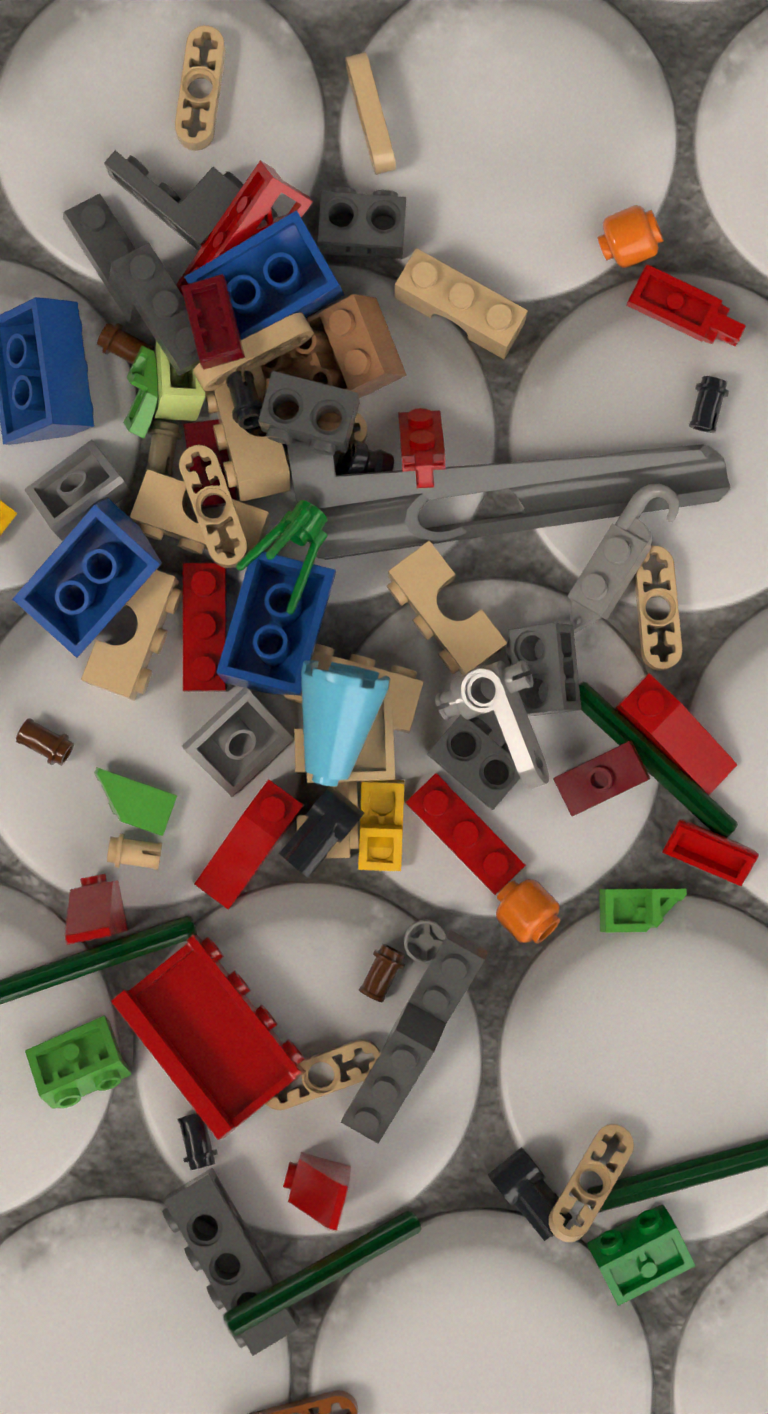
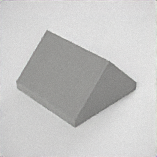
M93 440L87 442L24 489L48 526L62 541L95 504L106 498H109L116 504L131 493L124 480Z
M245 686L187 740L182 747L233 797L291 743L294 738Z

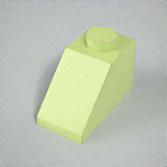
M156 341L155 358L158 376V399L154 419L197 421L205 399V391L193 373V369L180 376L177 374Z

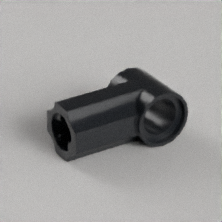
M329 786L306 814L308 817L279 854L298 871L309 877L326 858L332 847L337 842L341 843L364 815V812L333 786Z
M521 1147L491 1171L488 1176L504 1198L511 1205L515 1204L545 1241L554 1236L549 1227V1215L559 1197L544 1181L545 1175ZM560 1212V1215L565 1218L563 1226L566 1227L573 1216L570 1212L567 1214Z

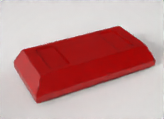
M684 819L678 821L662 850L664 854L739 886H742L759 857V854L754 849Z

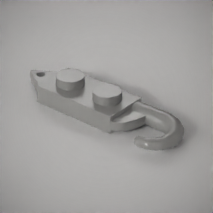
M660 483L641 487L631 497L615 525L612 523L568 594V597L572 599L570 625H573L574 633L601 618L608 619L652 548L651 532L639 520L649 501L657 497L665 499L669 505L667 520L673 522L679 512V501L676 493L670 487ZM581 618V622L577 624V620Z

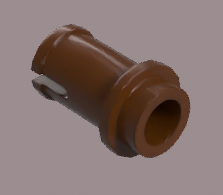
M107 323L97 341V345L103 348L102 353L108 355L111 352L131 364L134 363L142 345L154 351L153 345H149L123 331V325L119 323L116 325Z
M28 718L23 723L16 736L18 744H22L48 758L47 763L50 765L57 763L62 766L69 758L74 747V743L68 740L69 736L64 733L60 736L34 722L31 718Z
M382 944L380 950L374 951L373 955L376 958L362 986L359 988L362 994L381 1003L384 1002L385 995L398 969H404L405 967L403 963L405 954L386 944Z

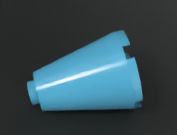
M304 661L301 670L305 771L313 775L312 781L326 786H338L339 780L349 779L389 689L390 677L385 676L378 679L379 672L331 662L329 670L318 669L319 661Z

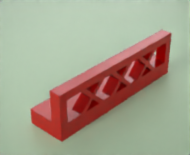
M260 160L176 283L181 294L183 295L181 286L188 284L185 279L186 275L249 239L253 234L261 232L287 216L272 217L271 207L281 193L296 201L287 215L297 210L301 218L312 204L311 198L283 181L274 168Z

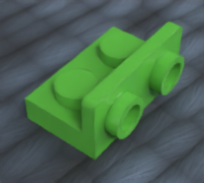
M105 1015L25 1050L39 1097L52 1109L71 1107L77 1104L81 1097L97 1090L105 1091L112 1089L121 1083V1079L131 1075L129 1066L122 1059L110 1021Z

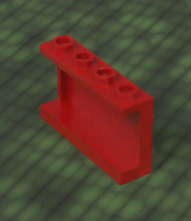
M192 935L186 940L188 943L133 988L123 990L111 1002L211 1132L220 1140L228 1136L306 1072L300 1065L305 1058L290 1039L283 1043L273 1031V1028L278 1024L262 1004L255 1008L247 998L246 994L251 990L242 977L235 970L229 974L221 965L219 960L224 955L209 937L202 940L199 936Z

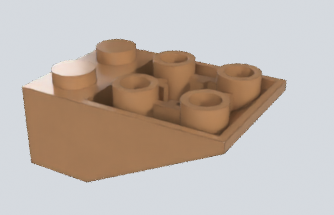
M352 294L306 319L314 332L312 337L299 347L261 366L265 380L270 379L272 371L341 389L358 391L359 398L407 376L377 298Z

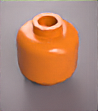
M638 205L631 206L606 217L603 221L605 234L597 237L606 261L614 258L622 268L631 267L656 256L659 249L658 243L664 241L653 211L645 212Z
M528 879L520 884L513 880L497 895V899L501 903L496 910V919L521 943L534 941L538 944L542 942L560 923V918L557 916L560 908L558 901L536 880Z

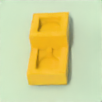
M404 780L361 781V810L364 812V815L360 819L358 870L401 871Z

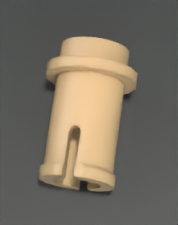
M120 834L119 837L111 836L107 862L115 863L117 868L120 867V864L158 870L162 843L124 839V834Z

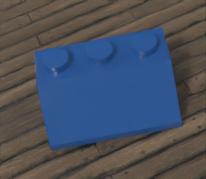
M297 210L185 276L186 281L190 284L221 274L224 275L241 340L292 314L303 313L305 318L345 295Z
M35 297L0 314V425L3 445L69 437L94 427V410L87 375L88 365L85 360L82 322L77 301Z
M106 498L89 510L12 600L78 658L157 570L162 562L142 529L109 498Z
M262 552L246 568L216 673L227 684L243 688L246 686L248 689L262 693L301 696L302 665L304 661L312 660L336 575V569L313 564L294 614L290 615L286 610L304 562L279 555L269 560L266 558L267 552Z

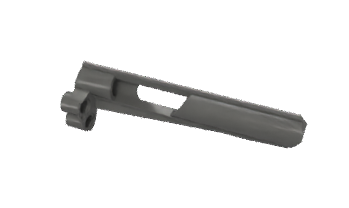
M293 439L292 444H287L296 502L298 503L300 500L310 502L319 508L328 519L321 529L328 537L320 546L316 556L318 559L324 558V560L422 546L429 540L432 544L618 517L622 514L631 497L641 487L648 484L660 483L670 487L676 493L679 507L719 502L730 489L724 458L710 446H705V444L633 450L598 456L446 467L444 470H433L434 488H417L415 471L402 472V470L336 475L333 456L310 450V443ZM501 489L511 490L520 500L526 512L429 528L421 526L418 519L421 508L429 500ZM653 498L642 513L669 509V505L663 498Z

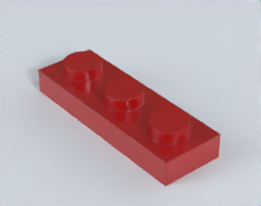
M183 563V691L227 692V683H224L216 673L227 638V568L221 567L216 563Z
M437 773L405 802L494 895L526 866Z

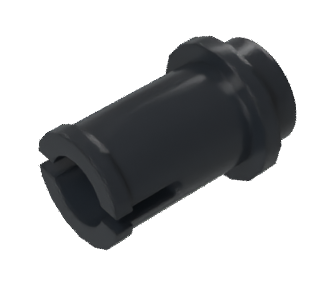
M245 370L244 377L246 381L243 382L241 371H236L226 379L234 405L232 418L243 429L256 428L260 426L258 420L263 402L259 401L252 372Z
M703 376L701 383L696 384L695 389L699 392L689 427L707 433L716 432L723 397H728L729 395L725 380Z
M198 1113L178 1118L177 1121L180 1124L187 1157L183 1158L184 1163H189L190 1170L215 1164L214 1155L218 1154L217 1149L212 1150L207 1125Z

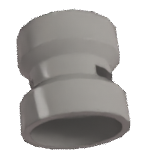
M428 919L418 920L412 923L406 930L404 948L408 956L415 962L430 964L444 941L446 934L443 928L436 922Z

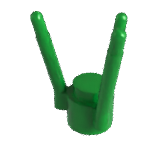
M300 500L294 509L287 511L282 520L236 565L237 570H244L274 541V545L266 553V558L272 560L289 540L299 546H305L307 542H310V547L286 610L290 615L294 614L319 548L328 537L321 530L328 521L326 515L310 502Z

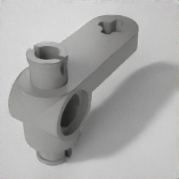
M521 660L507 667L503 661H497L452 679L450 690L435 695L437 706L448 702L450 704L448 707L439 710L441 716L448 720L461 713L465 719L469 720L494 710L519 776L528 789H533L547 784L549 781L548 768L518 692L534 685L532 674L522 678L519 677L521 673L530 670L527 663ZM484 677L490 679L495 685L496 694L492 700L486 698L481 692V682Z

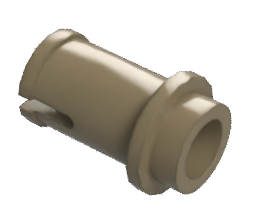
M154 421L153 429L148 430V434L152 435L145 472L148 469L172 477L176 442L182 438V435L178 433L179 425Z

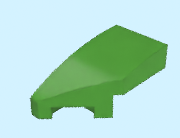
M142 345L126 377L130 384L140 389L123 423L129 432L145 438L158 399V376L154 351Z
M96 767L94 774L101 783L112 813L117 815L119 821L163 836L177 795Z
M599 889L600 932H647L650 928H657L664 921L663 917L678 901H682L685 898L687 889Z

